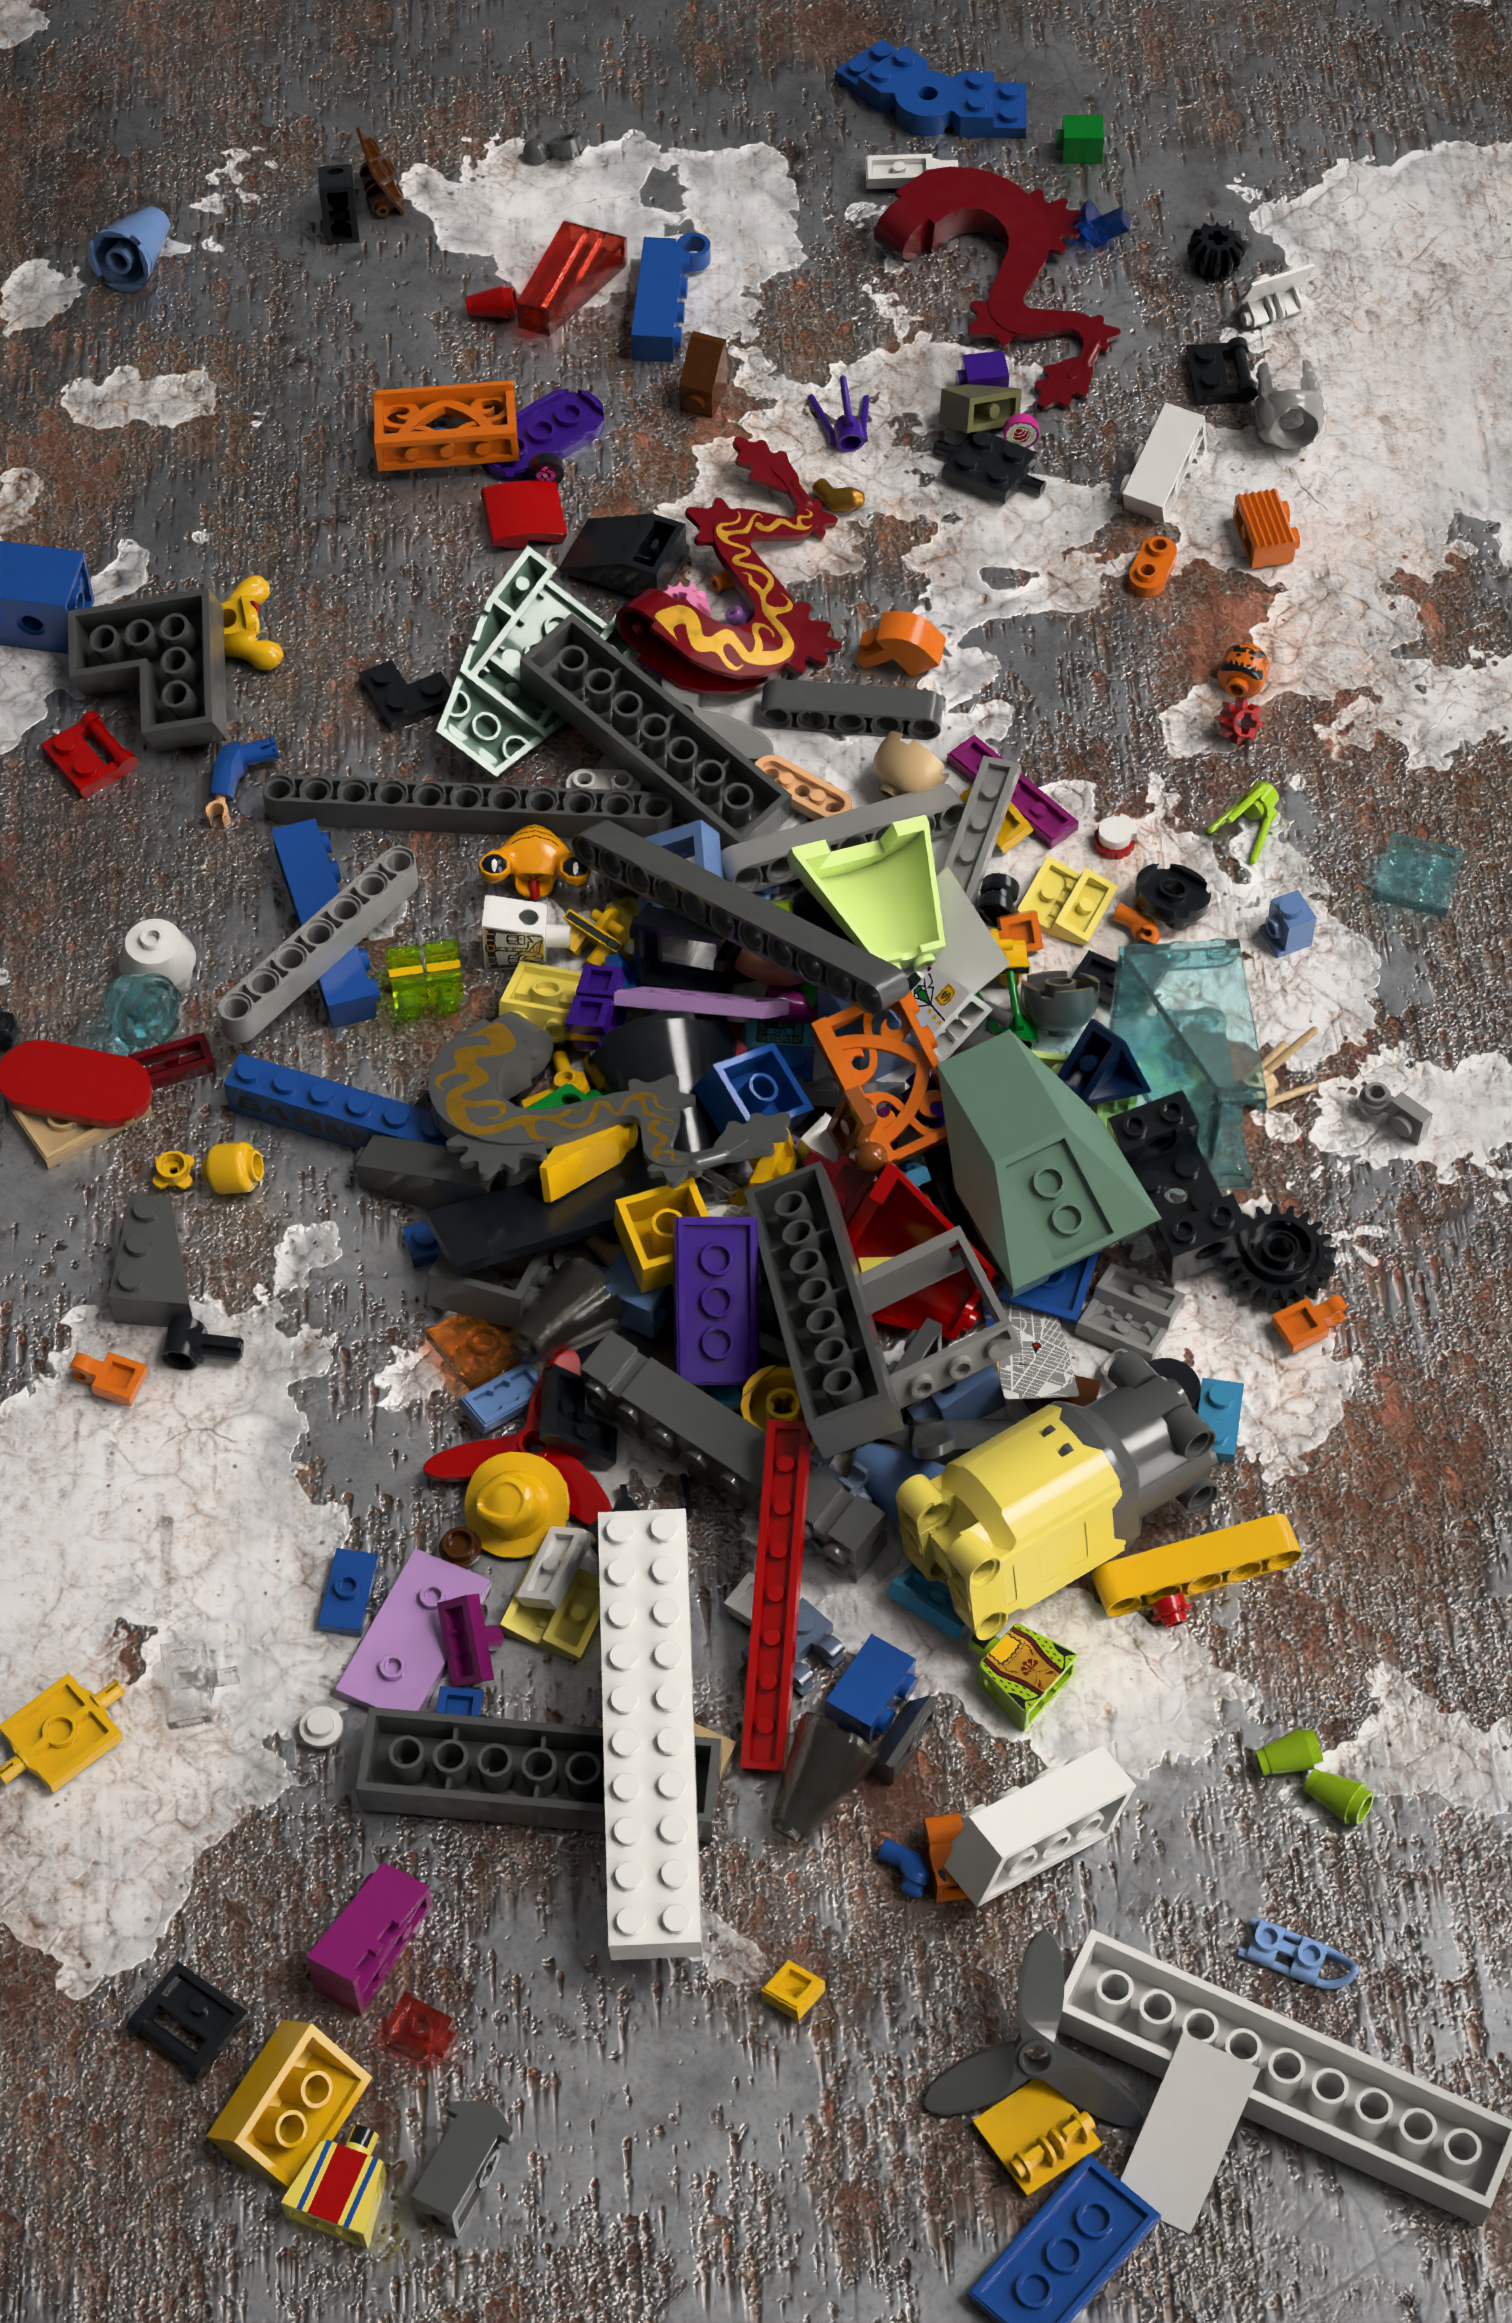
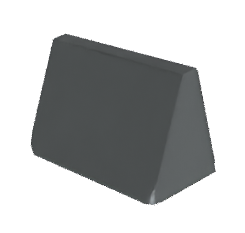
M929 1695L911 1700L904 1705L864 1767L866 1773L889 1786L894 1784L935 1720L936 1698Z

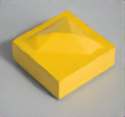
M787 1960L761 1989V1997L763 2001L799 2021L825 1992V1981L792 1961Z

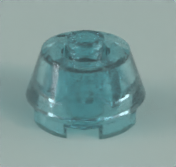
M129 972L118 977L108 988L104 998V1012L116 1035L123 1043L140 1048L153 1042L160 1045L174 1034L181 1020L176 1016L179 1008L178 1001H183V998L173 982L162 974Z

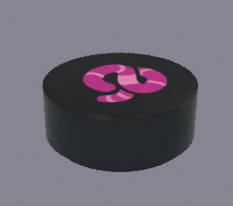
M541 453L529 461L530 480L552 481L557 484L563 480L564 463L559 456L552 453Z

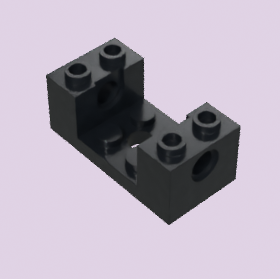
M1183 1090L1107 1118V1129L1162 1218L1161 1221L1156 1223V1229L1148 1232V1236L1171 1283L1246 1254L1250 1230L1249 1225L1234 1194L1231 1193L1222 1197L1197 1145L1199 1122ZM1172 1188H1179L1187 1194V1199L1180 1204H1173L1164 1195Z

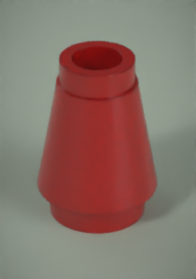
M505 284L471 296H466L465 299L469 317L509 319L510 315L518 313L517 296L513 286L506 287Z

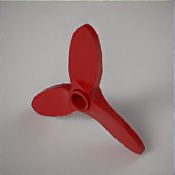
M572 1349L563 1350L558 1353L547 1365L548 1367L554 1363L581 1376L580 1359ZM542 1375L530 1399L526 1427L518 1434L470 1442L444 1450L432 1456L423 1466L424 1475L432 1480L440 1482L470 1481L477 1468L488 1459L507 1452L529 1453L526 1451L527 1448L533 1445H541L545 1449L534 1455L543 1457L554 1465L567 1483L570 1498L569 1516L588 1528L590 1524L598 1520V1512H609L612 1510L611 1503L602 1487L580 1461L569 1453L539 1440Z

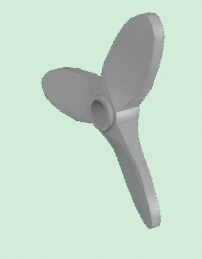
M661 677L663 689L754 764L763 756L774 755L772 742L761 731L726 714L700 710L698 707L700 693L678 689ZM606 754L598 762V769L624 770Z

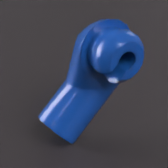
M886 1838L879 1850L878 1859L901 1869L905 1877L900 1885L902 1892L911 1897H921L925 1886H929L931 1879L923 1857L919 1853Z

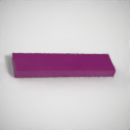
M973 735L947 754V763L974 784L983 756L1003 758L976 735ZM1020 773L1011 802L1034 830L1032 834L1049 849H1053L1078 830L1079 821Z

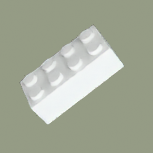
M1103 1745L1087 1754L1085 1751H1080L1073 1755L1063 1767L1055 1771L1048 1768L1038 1774L1031 1784L1021 1789L1018 1786H1014L1003 1793L997 1802L987 1807L985 1804H980L969 1811L963 1819L965 1825L961 1833L951 1843L952 1851L944 1867L973 1904L979 1907L1108 1836L1136 1785Z

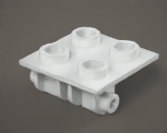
M1295 264L1284 269L1281 274L1272 277L1269 274H1263L1254 278L1246 292L1241 295V299L1233 310V314L1243 312L1241 313L1242 324L1245 327L1250 326L1254 328L1268 322H1273L1276 320V317L1282 319L1285 315L1287 317L1303 312L1304 308L1308 306V299L1304 293L1300 294L1299 288L1315 267L1314 264L1303 267L1300 264Z

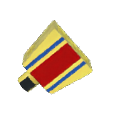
M354 2125L345 2146L323 2139L283 2197L281 2204L285 2217L368 2249L387 2175L384 2162L371 2156L379 2135L365 2126Z

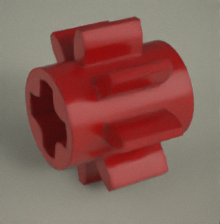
M1237 697L1235 704L1223 701V709L1219 715L1214 716V719L1219 721L1221 727L1217 734L1224 738L1230 737V742L1236 745L1241 744L1242 737L1255 740L1254 734L1258 727L1264 724L1259 721L1256 714L1259 712L1260 707L1254 704L1248 705L1247 699Z

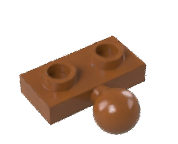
M859 1086L844 1091L826 1130L840 1154L843 1153L855 1159L857 1167L862 1172L877 1174L883 1170L885 1162L888 1161V1154L881 1144L871 1142L869 1138L878 1121L877 1112L873 1102L869 1098H865Z

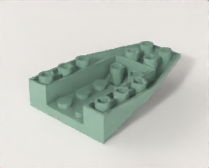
M1010 1029L937 1064L955 1192L987 1255L997 1270V1274L1010 1299L1047 1282L1049 1275L1117 1242L1122 1246L1156 1229V1223L1161 1221L1162 1218L1102 1119Z

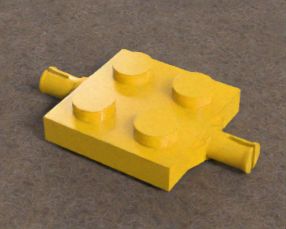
M67 1673L1 1723L0 1733L13 1747L15 1756L0 1766V1781L6 1786L7 1783L27 1769L30 1773L37 1775L49 1790L54 1793L123 1740L122 1732L110 1720L105 1708L126 1694L122 1685L116 1679H113L111 1683L96 1694H93L91 1691L82 1688Z

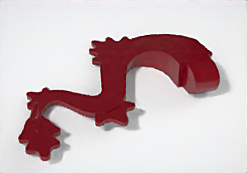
M949 166L929 169L895 191V196L899 199L892 203L879 218L874 230V240L904 260H912L925 250L932 254L950 239L964 233L980 231L993 234L1002 239L1007 247V253L989 292L988 302L972 301L970 303L969 309L977 318L969 326L968 336L970 338H992L1001 349H1006L1013 338L1033 340L1067 334L1078 337L1082 344L1081 355L1056 364L1044 366L1043 375L1047 379L1036 381L1034 390L1040 395L1037 400V408L1042 411L1048 410L1053 406L1069 409L1072 397H1078L1081 400L1087 399L1089 384L1093 376V365L1099 353L1105 354L1109 351L1108 342L1120 338L1121 330L1117 327L1105 325L1102 315H1096L1094 318H1091L1086 314L1075 311L1033 309L1024 304V299L1041 274L1049 253L1059 256L1065 255L1066 245L1061 239H1078L1080 237V229L1074 226L1085 221L1086 213L1081 210L1066 209L1068 201L1065 198L1047 203L1044 200V194L1041 189H1035L1028 194L1020 186L1005 177L971 167Z

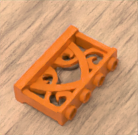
M512 380L376 390L373 392L374 446L378 472L519 461L514 382ZM457 417L467 422L453 429L434 430L425 426L438 418Z
M910 990L906 997L887 1008L897 1012L900 1016L901 1026L896 1030L887 1027L886 1018L881 1025V1035H874L871 1027L874 1015L855 1006L848 1007L827 1018L825 1016L811 1023L812 1035L842 1095L844 1091L859 1086L865 1098H869L873 1102L875 1109L880 1103L885 1102L898 1110L899 1115L895 1117L891 1109H889L890 1113L887 1117L883 1118L877 1114L878 1121L869 1136L871 1142H877L886 1149L888 1160L896 1165L947 1142L945 1124L940 1128L933 1129L923 1126L915 1118L918 1111L926 1118H937L936 1115L931 1113L930 1106L935 1102L942 1104L937 1073V1064L940 1062L933 1050L938 1045L929 1026L921 1027L915 1015L920 1010ZM863 1018L864 1034L836 1037L834 1031ZM909 1032L917 1048L902 1042L907 1038ZM862 1050H868L870 1058L868 1067L864 1070H857L852 1065L853 1059L861 1057L864 1060ZM877 1051L900 1057L916 1066L914 1084L905 1105L897 1097L889 1093H864L862 1087L872 1079L877 1068ZM929 1074L932 1075L939 1090L927 1091ZM909 1125L923 1136L894 1151L890 1145Z

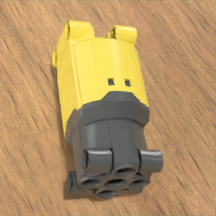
M1135 1351L1121 1354L1114 1360L1108 1370V1377L1117 1388L1088 1405L1081 1406L1063 1401H1054L949 1462L943 1473L931 1480L923 1474H918L908 1478L899 1487L896 1493V1502L900 1523L899 1530L905 1556L926 1580L932 1582L940 1579L946 1581L948 1579L947 1584L953 1600L954 1611L977 1639L988 1640L996 1636L1005 1627L1010 1613L1017 1609H1028L1131 1547L1136 1538L1140 1536L1142 1517L1172 1499L1176 1498L1192 1514L1204 1511L1215 1501L1219 1489L1209 1478L1211 1468L1217 1465L1218 1462L1213 1448L1216 1439L1215 1432L1192 1409V1405L1179 1383L1172 1378L1167 1379L1159 1376Z

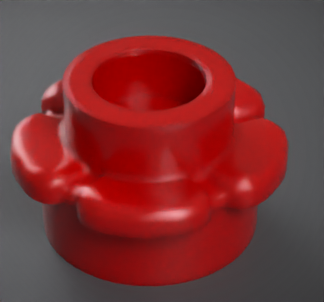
M1182 1593L1165 1597L1150 1605L1154 1614L1151 1620L1154 1623L1161 1622L1164 1629L1180 1625L1188 1620L1186 1613L1192 1609V1605L1186 1604Z

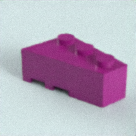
M385 1862L380 1865L374 1874L370 1873L362 1883L358 1894L306 1956L315 1991L362 2016L433 1905L430 1886Z

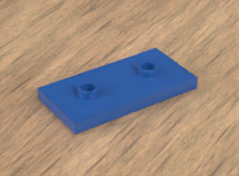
M1088 2154L968 2291L967 2298L995 2323H1073L1158 2224L1161 2214Z

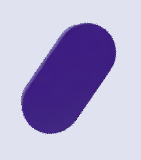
M559 389L545 395L516 413L519 461L481 464V466L489 475L502 481L528 480V464L534 456L541 453H552L563 460L594 441L601 434L605 423L602 403L593 394L579 389L578 393L569 392V389Z

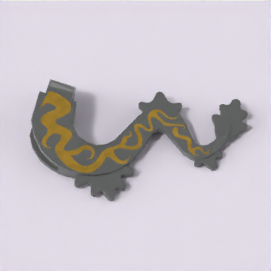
M515 1012L503 1014L492 1022L482 1018L445 1044L432 1065L428 1085L432 1104L431 1115L434 1124L440 1133L449 1138L446 1142L447 1151L466 1152L459 1160L460 1167L462 1169L478 1167L481 1180L491 1179L500 1170H507L510 1174H516L520 1171L521 1159L527 1158L544 1161L547 1159L546 1149L567 1144L625 1123L636 1124L641 1129L644 1159L649 1165L647 1168L648 1177H663L670 1188L679 1187L686 1177L698 1178L702 1176V1170L725 1163L741 1162L755 1157L773 1155V1143L785 1142L789 1139L788 1130L785 1129L791 1123L789 1113L780 1112L771 1116L753 1113L745 1124L729 1121L725 1131L717 1139L713 1148L694 1152L675 1150L673 1145L680 1127V1111L696 1105L695 1095L680 1092L679 1076L676 1074L668 1075L651 1083L642 1082L639 1079H631L628 1083L629 1091L615 1092L552 1109L531 1110L515 1106L508 1100L532 1086L531 1079L545 1069L553 1052L551 1035Z

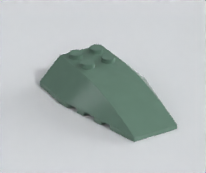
M529 546L521 553L486 600L434 732L494 779L567 722L520 683L519 659L571 613L627 659L635 651L618 633L615 624L616 614L606 623L549 578L557 567Z

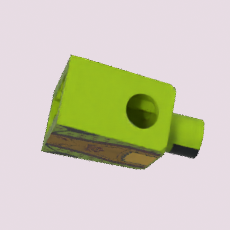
M1014 1624L1001 1639L994 1636L988 1640H979L973 1635L968 1643V1648L982 1658L977 1670V1683L979 1687L1023 1731L1031 1725L1075 1675L1078 1657L1075 1652L1021 1624Z

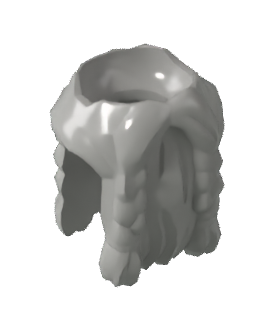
M1303 360L1302 362L1303 377L1301 378V389L1274 391L1267 362L1259 364L1256 373L1258 397L1255 401V415L1257 417L1258 434L1264 442L1271 443L1286 451L1297 450L1313 443L1324 423L1325 410L1323 407L1324 399L1321 397L1322 390L1320 389V383L1317 381L1314 368L1308 360ZM1289 410H1301L1304 423L1300 427L1290 430L1284 429L1278 424L1279 418Z

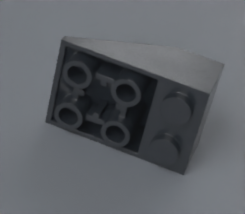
M653 513L589 518L561 563L559 572L633 596H637L649 588L663 591L665 583L669 585L687 554L686 524Z

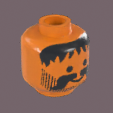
M1246 642L1233 645L1226 650L1218 669V683L1223 690L1233 697H1253L1261 691L1270 670L1269 659L1263 650L1253 643Z

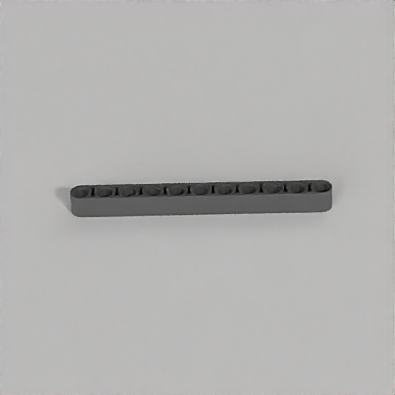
M291 774L272 775L261 786L266 816L270 821L277 824L290 825L315 818L318 826L493 835H514L520 829L536 824L550 830L558 838H573L578 833L602 820H609L643 838L673 829L672 801L667 795L659 792Z
M609 820L598 822L578 833L571 840L573 854L582 865L869 1014H879L906 997L909 993L907 977L897 966Z

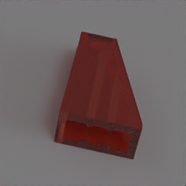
M563 221L516 303L518 328L546 336H551L626 267L628 263L627 237Z

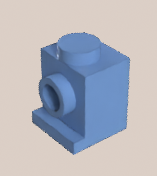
M1296 890L1271 899L1268 917L1265 920L1266 923L1260 925L1259 930L1276 957L1279 958L1312 945L1317 918L1300 891Z

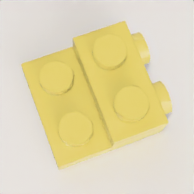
M519 961L499 1001V1017L508 1012H515L551 1035L553 1042L572 1041L565 1023L576 995V989L582 972Z

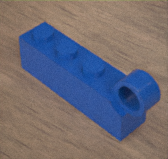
M696 232L686 233L677 242L676 238L644 237L631 331L632 360L674 362L675 348H681L682 327H678V323L685 322V302H681V299H687L688 278H684V274L701 271L708 267L711 261L710 240L705 235Z

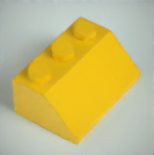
M282 2019L206 2137L241 2166L288 2191L318 2144L323 2139L330 2141L334 2139L369 2084L372 2076L312 2023Z

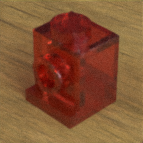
M407 1991L403 1993L382 2028L385 2046L431 2070H434L440 2058L447 2059L458 2039L454 2018L415 1999L413 1994ZM420 2023L429 2027L424 2033L415 2031Z

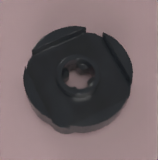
M1159 863L1144 867L1138 873L1133 888L1132 905L1135 909L1163 921L1167 927L1174 930H1182L1186 928L1187 923L1198 921L1206 914L1211 899V892L1208 893L1206 891L1208 883L1200 874L1179 864H1170L1169 869H1157Z

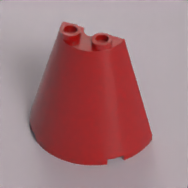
M888 1160L885 1162L879 1178H874L846 1228L857 1262L858 1258L895 1257L955 1228V1226L896 1164ZM969 1242L993 1290H995L1000 1280V1277L995 1275L997 1270ZM960 1244L949 1248V1251L952 1252L961 1248ZM964 1268L872 1313L874 1321L910 1330L916 1329L918 1331L928 1317L942 1324L943 1338L956 1340L961 1330L968 1333L980 1313L974 1309V1306L981 1295L967 1268Z

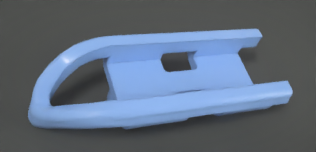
M1252 1916L1249 1924L1250 1927L1256 1929L1250 1948L1247 1950L1240 1947L1238 1952L1240 1957L1322 1989L1342 1988L1350 1984L1359 1973V1967L1353 1960L1329 1945ZM1277 1953L1294 1958L1292 1967L1275 1961ZM1325 1957L1349 1969L1346 1975L1338 1979L1323 1980L1318 1978Z

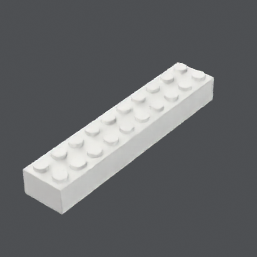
M686 1508L598 1512L607 1916L611 1960L702 1956Z
M1091 1929L1064 1985L1063 2009L1058 2031L1161 2079L1165 2076L1184 2032L1260 2068L1241 2116L1472 2223L1483 2226L1512 2156L1511 2119Z

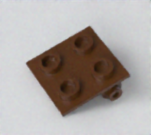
M357 127L356 131L366 162L361 165L359 173L372 212L383 217L390 210L397 208L401 215L405 214L400 201L404 198V194L396 180H393V177L397 175L394 166L387 157L381 158V151L372 136L366 138L360 128Z

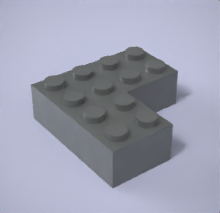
M209 587L68 611L69 678L84 696L140 687L141 734L156 752L227 741L223 606Z

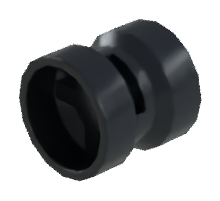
M991 873L984 877L980 889L982 896L977 901L976 911L985 924L998 927L996 917L1014 914L1015 907L1013 903L1018 898L1020 886L1013 877L1001 873Z

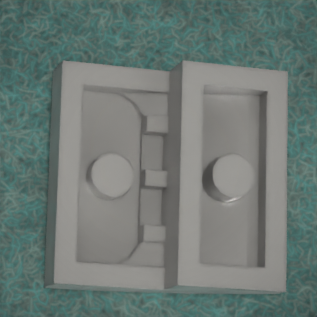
M1111 1263L1096 1285L1093 1299L1078 1320L1075 1334L1113 1351L1124 1348L1127 1352L1135 1351L1148 1363L1154 1360L1178 1315L1186 1294Z

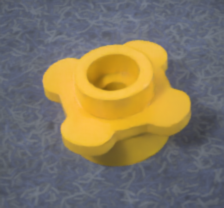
M168 1151L156 1158L157 1175L153 1177V1184L156 1188L165 1189L167 1186L179 1187L184 1190L192 1185L193 1179L190 1173L191 1168L195 1166V1160L191 1155L183 1154L179 1151ZM177 1170V1173L175 1174L170 1173L171 1171Z

